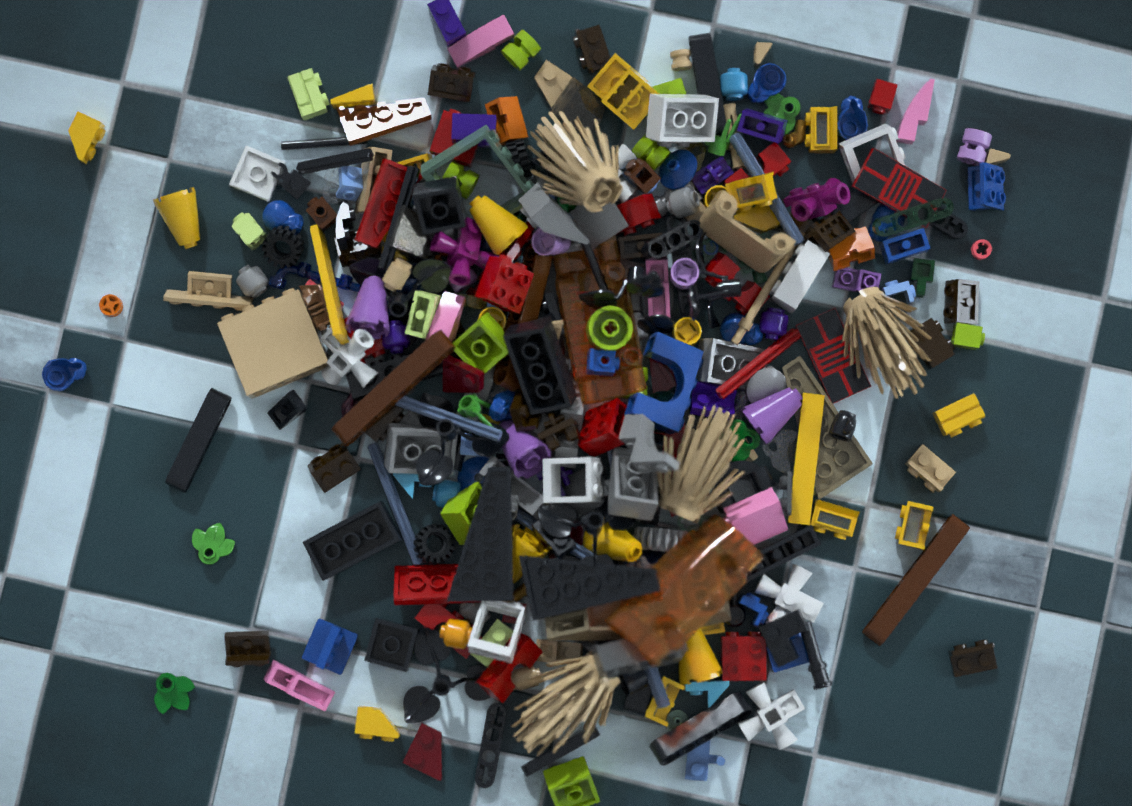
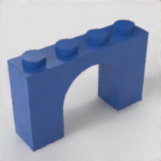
M660 332L649 335L643 355L661 362L671 369L676 380L675 393L668 402L658 401L639 392L630 395L624 416L643 414L655 423V429L669 435L679 432L684 425V413L691 403L689 398L691 391L697 384L696 375L702 367L704 351Z

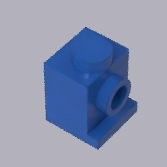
M590 348L587 353L586 375L613 376L615 370H619L620 357H616V351L594 350V348ZM601 359H607L608 364H603Z

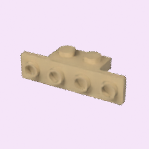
M189 271L187 291L168 289L163 296V300L169 301L171 304L191 303L192 306L197 307L212 305L218 309L233 307L239 311L253 303L252 297L232 295V275Z

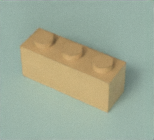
M368 147L374 153L372 161L361 164L363 190L356 200L355 213L364 214L382 160L384 158L391 160L392 150Z

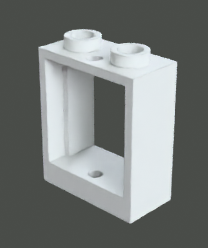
M883 124L838 143L852 183L860 171L853 148L880 136L886 135L894 160L905 165L903 161L906 159L902 148H899L897 145L898 134L894 127L891 128V126Z
M600 458L543 459V503L601 502L603 489L600 484V475L602 474ZM560 464H586V496L561 497Z
M481 601L467 645L469 653L512 664L526 618L525 607L518 602ZM488 610L517 618L509 647L479 640Z

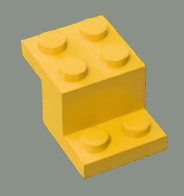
M616 53L587 86L602 99L601 102L633 130L636 129L648 114L650 94H660L647 83L648 80Z

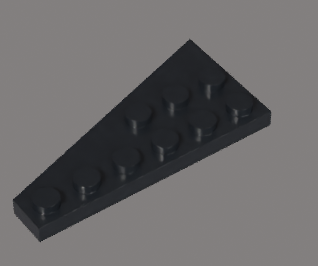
M488 467L446 602L513 600L511 467Z
M519 556L533 621L662 591L657 569Z

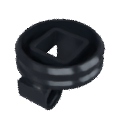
M735 461L730 463V467L713 486L712 491L734 469H738V472L733 478L741 471L745 472L742 476L747 475L756 494L773 487L776 483L766 465L760 467L749 461ZM729 488L722 492L716 499H718L725 493L730 492ZM733 495L716 506L719 514H725L723 508L736 503Z

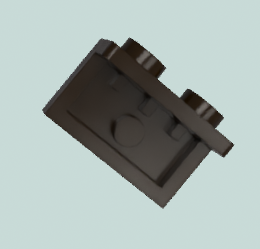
M342 443L332 446L327 453L315 457L307 465L311 475L324 493L361 470L348 448Z
M269 630L225 632L226 666H263L269 664L271 657Z

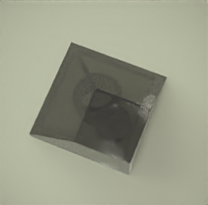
M572 77L549 112H553L557 119L563 123L564 121L559 114L562 111L569 122L572 123L577 134L582 138L574 124V119L576 120L578 116L584 129L588 127L591 134H593L596 130L594 119L598 121L599 125L606 106L601 102L602 99Z
M402 205L389 246L408 260L415 262L433 259L437 253L430 250L431 241L434 236L433 233L423 235L418 214L406 205Z

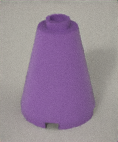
M370 276L363 281L346 321L345 328L350 334L351 330L355 332L358 329H363L373 339H381L383 334H385V337L388 336L390 327L386 287L384 286L385 282L380 277Z
M788 387L751 403L740 410L751 426L760 434V438L765 444H768L801 407L802 403L800 400L803 398L796 388L791 390Z
M512 420L501 422L499 426L504 428L509 434V439L502 449L513 474L517 478H520V476L530 478L543 470V459H547V457L550 459L551 451L548 449V446L528 431H516Z

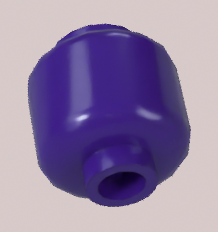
M767 308V311H763L760 317L759 328L761 333L765 334L766 339L778 340V336H784L787 333L789 317L782 309Z
M400 320L389 321L390 330L388 336L385 337V334L381 335L382 346L390 350L392 354L402 353L404 348L410 345V335L405 334L407 325L403 324V321Z

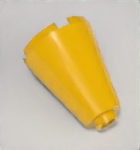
M195 187L189 188L190 193L186 189L160 197L161 202H159L158 198L153 199L154 205L178 245H184L185 249L197 246L196 241L200 240Z
M478 195L469 203L471 205L469 211L496 256L504 251L528 228L526 223L485 195L482 198Z
M609 522L603 523L602 530L597 536V555L605 554L610 556L612 560L626 562L638 560L642 553L641 543L627 530H614L610 527ZM585 531L583 545L586 549L593 552V535Z
M519 524L514 525L512 528L513 584L523 576L519 556L544 558L550 551L548 547L546 548L542 544L540 537L534 531L527 527L524 530L520 529Z
M701 628L682 631L688 650L679 662L680 684H691V679L698 683L723 674Z

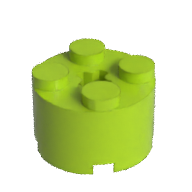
M605 306L598 309L590 316L586 324V335L589 343L598 350H618L629 341L633 331L630 317L625 311L616 306ZM610 324V328H614V331L608 334L607 330H604V327Z

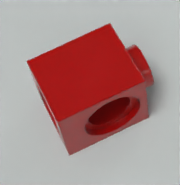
M877 79L874 83L867 108H871L872 112L881 115L889 113L898 84Z

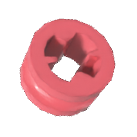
M985 239L977 240L971 247L972 256L978 260L986 259L992 252L991 244ZM978 244H981V247L985 245V255L977 253Z

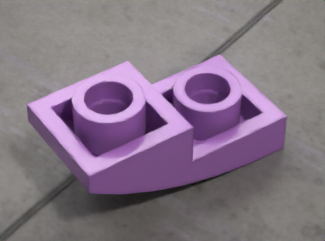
M846 267L835 271L832 288L858 293L860 290L869 287L879 288L881 274Z

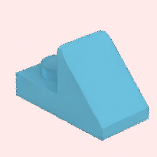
M393 473V476L414 499L415 482H419L418 474ZM419 483V486H422V487H432V486H423V485H421V484Z
M710 680L698 683L697 681H690L691 684L684 685L685 691H690V695H703V691H706L707 707L710 708L727 689L729 681Z

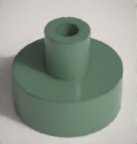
M679 709L670 711L666 718L667 726L671 730L688 720L686 713Z

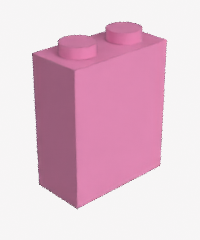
M772 487L723 508L726 515L723 518L727 530H731L727 532L732 544H737L740 551L788 531L780 501Z

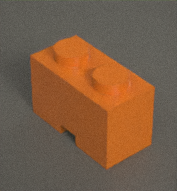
M517 96L499 97L485 104L487 114L496 115L497 117L496 133L500 138L499 143L501 145H506V142L528 138Z
M866 226L854 228L855 232L827 251L830 253L828 259L833 271L850 267V262L856 260L859 264L875 259V247Z

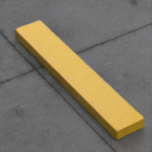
M316 224L310 226V232L331 329L336 340L341 345L349 343L326 236Z
M802 393L803 399L801 400L802 405L792 478V512L788 516L787 523L810 525L825 395Z

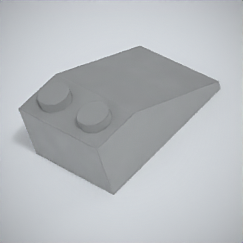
M536 183L518 200L523 206L520 210L535 229L539 226L545 233L583 244L590 242L578 224L549 194L544 192V188L539 183Z
M715 338L699 339L698 349L704 352L702 356L703 364L697 372L696 379L700 382L722 385L766 349L743 344L736 345L732 342ZM745 383L738 389L746 390Z
M388 423L384 466L389 473L417 474L416 463L423 452L427 450H436L439 454L441 452V437L437 429L412 424ZM457 436L454 440L445 442L444 456L450 457L453 461V470L450 475H453Z
M616 447L613 449L608 514L651 521L659 505L657 472L652 471L649 474L639 472L630 463L633 450Z

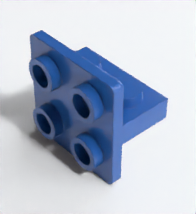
M981 162L980 166L968 167L969 210H1004L1006 202L1003 187L1005 173L1002 167L986 162Z
M319 618L304 650L302 659L316 664L315 666L318 668L327 669L341 675L356 643L358 634Z

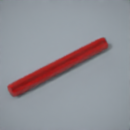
M794 328L789 330L784 336L720 385L715 391L717 396L722 399L728 397L757 371L763 369L801 338L799 331Z

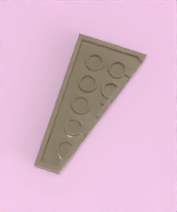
M798 356L781 368L786 378L787 388L790 387L791 390L796 388L801 396L802 393L825 395L814 485L817 498L820 500L873 463L854 435L850 442L838 440L829 435L833 419L839 412L802 357ZM801 407L794 414L797 426H799Z

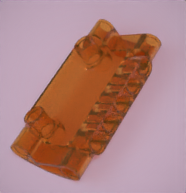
M606 241L600 243L593 249V252L609 291L617 295L623 280H627L626 273L621 264L617 241ZM584 250L558 254L552 257L557 278L555 280L561 318L564 322L563 328L575 382L578 383L582 405L609 401L646 390L647 386L641 362L642 351L630 293L627 287L620 299L616 300V307L621 308L630 317L633 331L629 341L623 347L615 350L616 357H620L619 370H615L613 376L586 375L587 353L590 348L598 350L589 343L586 335V324L590 316L597 310L585 304L579 298L580 292L586 293L599 290ZM609 271H615L619 278H612L609 275ZM610 324L604 327V330H607L608 334L614 331V328H610ZM626 355H633L636 362L630 363L626 359ZM601 359L603 364H608L607 359Z
M713 514L697 531H689L652 567L657 569L662 591L621 600V605L605 621L615 633L636 646L646 661L655 667L669 654V650L676 651L682 648L746 584V576L764 557L735 527L720 516Z

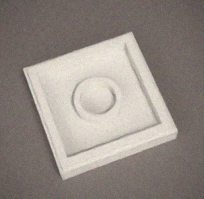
M245 146L229 186L270 202L279 179L271 175V172L274 171L277 175L281 174L282 168L278 163L286 165V162Z

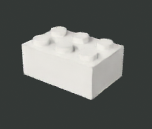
M650 94L646 138L659 142H715L719 98L691 94Z
M809 240L805 244L800 243L792 255L795 259L794 262H788L781 273V276L784 278L782 281L777 280L769 293L773 295L770 301L792 314L800 304L830 253H825L822 248Z

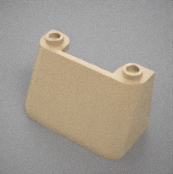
M725 190L718 191L699 218L701 229H703V232H707L705 235L755 271L759 273L768 272L791 250L796 241L784 233H777L771 239H761L732 218L737 210L736 199Z

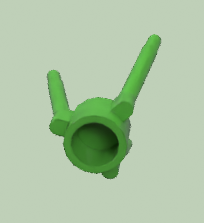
M741 114L738 115L727 138L726 136L731 124L730 119L726 122L722 136L715 135V142H705V145L709 146L708 152L719 156L725 155V151L728 150L730 144L729 139L738 128Z
M475 394L466 395L460 400L457 411L461 416L468 418L467 416H477L485 425L493 427L480 413V405L490 409L491 404L478 398Z

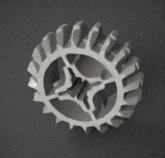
M636 527L634 534H632L641 543L643 550L687 553L691 546V534L687 531Z

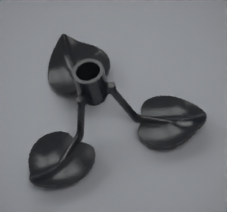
M702 232L696 242L698 268L702 274L721 279L722 282H718L717 292H708L707 294L696 296L694 284L690 285L691 320L695 321L698 312L696 302L699 299L708 298L707 319L710 329L721 326L713 309L714 301L725 297L741 296V280L728 279V275L722 276L706 270L703 255V239L707 232Z
M368 257L350 264V273L360 286L370 276H378L383 279L386 271L378 268L380 259ZM439 259L422 260L413 269V275L419 281L415 283L408 295L396 294L392 296L391 290L386 288L388 301L391 302L389 306L391 313L389 321L400 320L403 321V324L407 325L410 310L407 311L409 300L418 286L422 284V287L431 293L442 291L449 282L450 265ZM410 335L409 346H411L419 337Z
M629 267L627 280H623L617 295L609 290H596L579 294V298L585 304L598 310L605 306H617L616 300L620 299L627 287L629 292L641 296L644 319L637 321V325L641 330L648 334L656 332L665 334L674 329V322L668 316L660 314L649 316L647 314L645 297L657 298L664 291L663 283L655 270L645 275L643 267Z
M426 392L422 394L421 402L454 413L453 406L447 399ZM418 413L420 424L424 427L437 429L441 437L440 454L436 450H427L417 460L416 471L419 483L423 486H432L443 482L450 476L453 470V461L450 457L444 456L445 442L454 440L457 434L469 441H473L472 449L476 454L489 457L496 454L508 441V432L501 426L491 423L494 428L502 430L500 441H494L472 433V437L462 432L459 428L456 429L450 419L438 421Z
M608 499L601 504L600 513L591 512L587 515L586 519L583 518L575 524L576 512L567 503H552L538 507L537 510L543 529L549 535L556 538H566L571 532V527L577 528L584 524L585 530L593 535V557L586 556L580 562L614 565L610 556L605 554L597 556V536L602 530L603 523L609 522L612 529L624 531L629 529L636 519L608 514Z
M423 627L418 633L415 641V655L418 661L425 666L435 662L436 677L433 682V689L430 692L424 686H414L406 692L403 701L404 720L406 723L422 722L433 717L439 711L441 704L440 699L435 695L444 696L449 693L450 687L454 688L462 682H466L464 689L471 699L482 701L490 698L476 682L487 669L485 665L476 664L470 666L467 670V678L464 677L455 682H451L449 676L441 674L439 661L445 660L449 656L451 647L444 645L439 631L429 627Z

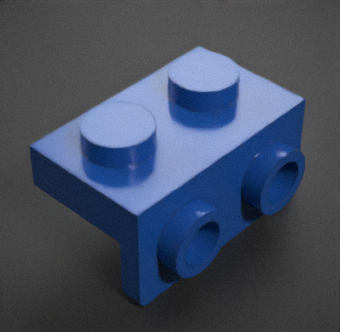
M747 593L746 596L740 594L737 602L756 612L750 624L757 627L759 623L763 625L769 614L766 612L767 606L759 603L760 598L751 593Z

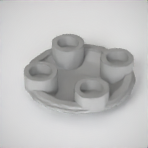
M767 366L757 371L745 382L747 398L751 403H754L786 389L785 376L772 366Z

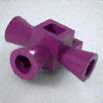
M830 178L821 186L819 183H815L804 190L802 187L795 188L790 191L789 196L783 199L786 207L791 206L792 215L798 221H806L807 219L826 216L837 208L836 204H848L850 201V190L845 183H841L836 178Z
M466 217V227L459 228L456 240L440 231L434 234L430 245L431 251L448 253L447 264L454 266L449 280L451 283L459 286L470 284V267L473 264L484 270L489 256L499 257V255L496 256L493 252L479 250L482 232L475 220Z

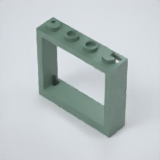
M487 125L421 165V175L426 182L441 179L436 172L437 168L486 139L523 190L522 193L505 202L501 207L511 214L516 213L523 207L518 200L534 186L531 180L527 181L523 176L524 171L522 167L512 161L509 149L506 146L502 147L499 143L500 138L495 130H490Z

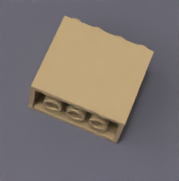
M288 289L282 292L283 296L276 299L274 296L261 301V305L254 307V305L247 306L241 309L242 313L235 316L233 313L221 317L222 321L217 323L245 393L252 399L319 372L329 365L327 361L330 358L323 342L320 340L319 331L314 325L312 316H310L311 312L307 309L308 306H306L302 298L303 294L299 289Z

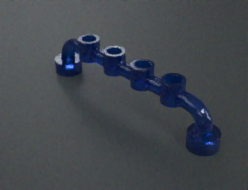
M299 262V266L292 265L287 268L286 265L284 268H280L275 276H270L268 285L284 290L287 280L283 278L288 273L306 279H313L320 283L321 278L319 272L311 270L312 265ZM341 274L340 278L335 277L338 288L359 293L361 286L358 283L352 282V276Z

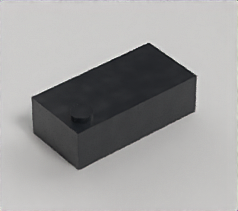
M551 317L510 325L503 338L530 415L571 407L577 398V393Z
M379 501L303 541V544L322 581H325L402 541L403 538L385 503Z

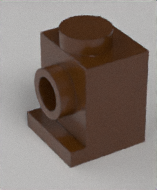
M640 158L637 160L632 159L625 167L627 170L624 175L639 191L645 194L661 179Z
M314 197L307 203L309 208L306 209V212L323 232L336 223L337 213L323 197L319 199ZM324 208L325 212L322 215H318L317 210Z

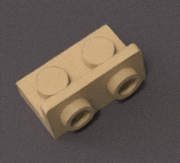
M923 444L905 463L909 467L907 471L915 478L921 477L925 481L924 486L932 492L935 490L941 492L944 489L943 487L956 473Z

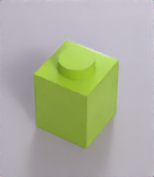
M962 323L954 324L951 337L953 346L971 350L979 349L980 345L983 346L985 340V333H982L983 327Z

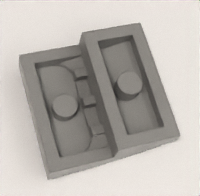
M609 202L601 207L603 211L590 212L584 206H578L570 212L583 233L588 237L593 249L629 226L615 203L611 204Z

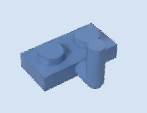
M710 740L687 753L685 779L707 781L708 763L718 764L719 766L725 764V759L721 755L709 754Z

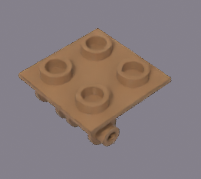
M320 284L299 286L303 294L302 298L306 306H308L307 309L311 312L310 316H312L315 327L319 331L328 328L327 325L331 324L323 288Z

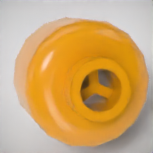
M449 619L446 625L441 626L440 638H443L444 645L447 647L464 649L469 642L473 628L470 627L468 621Z

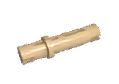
M725 104L723 107L726 122L732 118L734 125L737 119L736 104ZM732 123L730 124L727 135H729L732 129ZM730 142L728 151L731 152L733 169L746 168Z

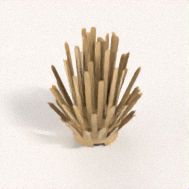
M562 111L559 114L564 121L563 124L560 123L553 112L548 114L555 123L554 125L546 117H542L541 120L546 126L538 124V130H535L538 136L530 131V134L537 141L538 147L555 163L552 164L532 146L528 145V149L539 157L537 160L541 163L542 167L570 186L568 187L535 170H531L532 174L553 183V185L543 184V188L549 189L544 192L565 198L559 200L563 204L584 206L590 212L603 211L601 207L609 202L614 204L623 189V186L620 184L621 180L618 177L619 145L616 148L612 146L610 155L608 137L606 134L600 133L598 121L594 119L604 161L602 162L590 129L588 127L584 129L578 116L576 120L574 119V124L582 138L577 134L572 123L569 122Z
M878 287L860 290L859 293L861 295L853 300L849 298L843 306L846 314L842 342L845 341L844 357L848 355L850 340V366L854 362L855 350L857 377L860 378L859 333L866 368L870 369L872 379L875 385H878L880 393L883 394L884 390L876 369L878 367L887 386L888 384L890 385L896 399L899 397L895 387L901 397H903L902 390H905L908 385L913 394H917L918 390L910 375L912 374L919 386L923 388L924 384L919 375L926 376L927 373L917 360V355L914 351L921 359L931 360L916 343L919 341L918 338L894 316L896 315L925 338L931 339V336L918 327H923V324L902 311L912 312V310H917V308L886 296L883 290L880 291Z
M715 405L712 407L708 418L703 419L706 412L704 406L696 431L694 428L692 429L695 417L694 415L689 416L682 442L678 447L676 460L680 462L678 471H674L672 480V471L664 473V483L662 473L656 471L661 496L658 506L695 523H698L701 515L726 501V498L733 494L732 492H727L718 499L716 498L745 473L741 471L733 478L738 472V469H734L709 494L713 486L730 467V461L745 441V439H742L736 448L733 447L738 438V435L734 436L741 422L736 424L733 431L729 429L735 414L731 415L726 426L730 413L728 411L725 414L722 413L721 407L717 409L712 419L716 410ZM664 435V453H668L673 457V439H669L668 450L667 437Z
M592 650L585 656L555 660L556 662L545 664L547 667L569 665L528 678L529 680L540 678L529 683L533 686L570 672L514 708L518 710L523 706L529 707L538 701L523 712L521 719L512 725V727H516L521 722L525 724L514 734V737H517V742H527L524 748L528 749V753L539 744H543L544 746L538 751L539 756L553 740H557L569 725L568 731L553 748V754L561 745H564L581 721H586L583 727L586 730L583 735L585 745L593 733L599 716V725L602 726L603 724L605 726L614 689L621 681L618 677L612 679L599 677Z

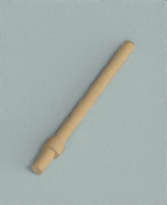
M793 245L791 250L778 261L745 318L742 317L738 323L739 328L731 339L732 343L739 345L746 331H750L753 326L752 321L798 245Z

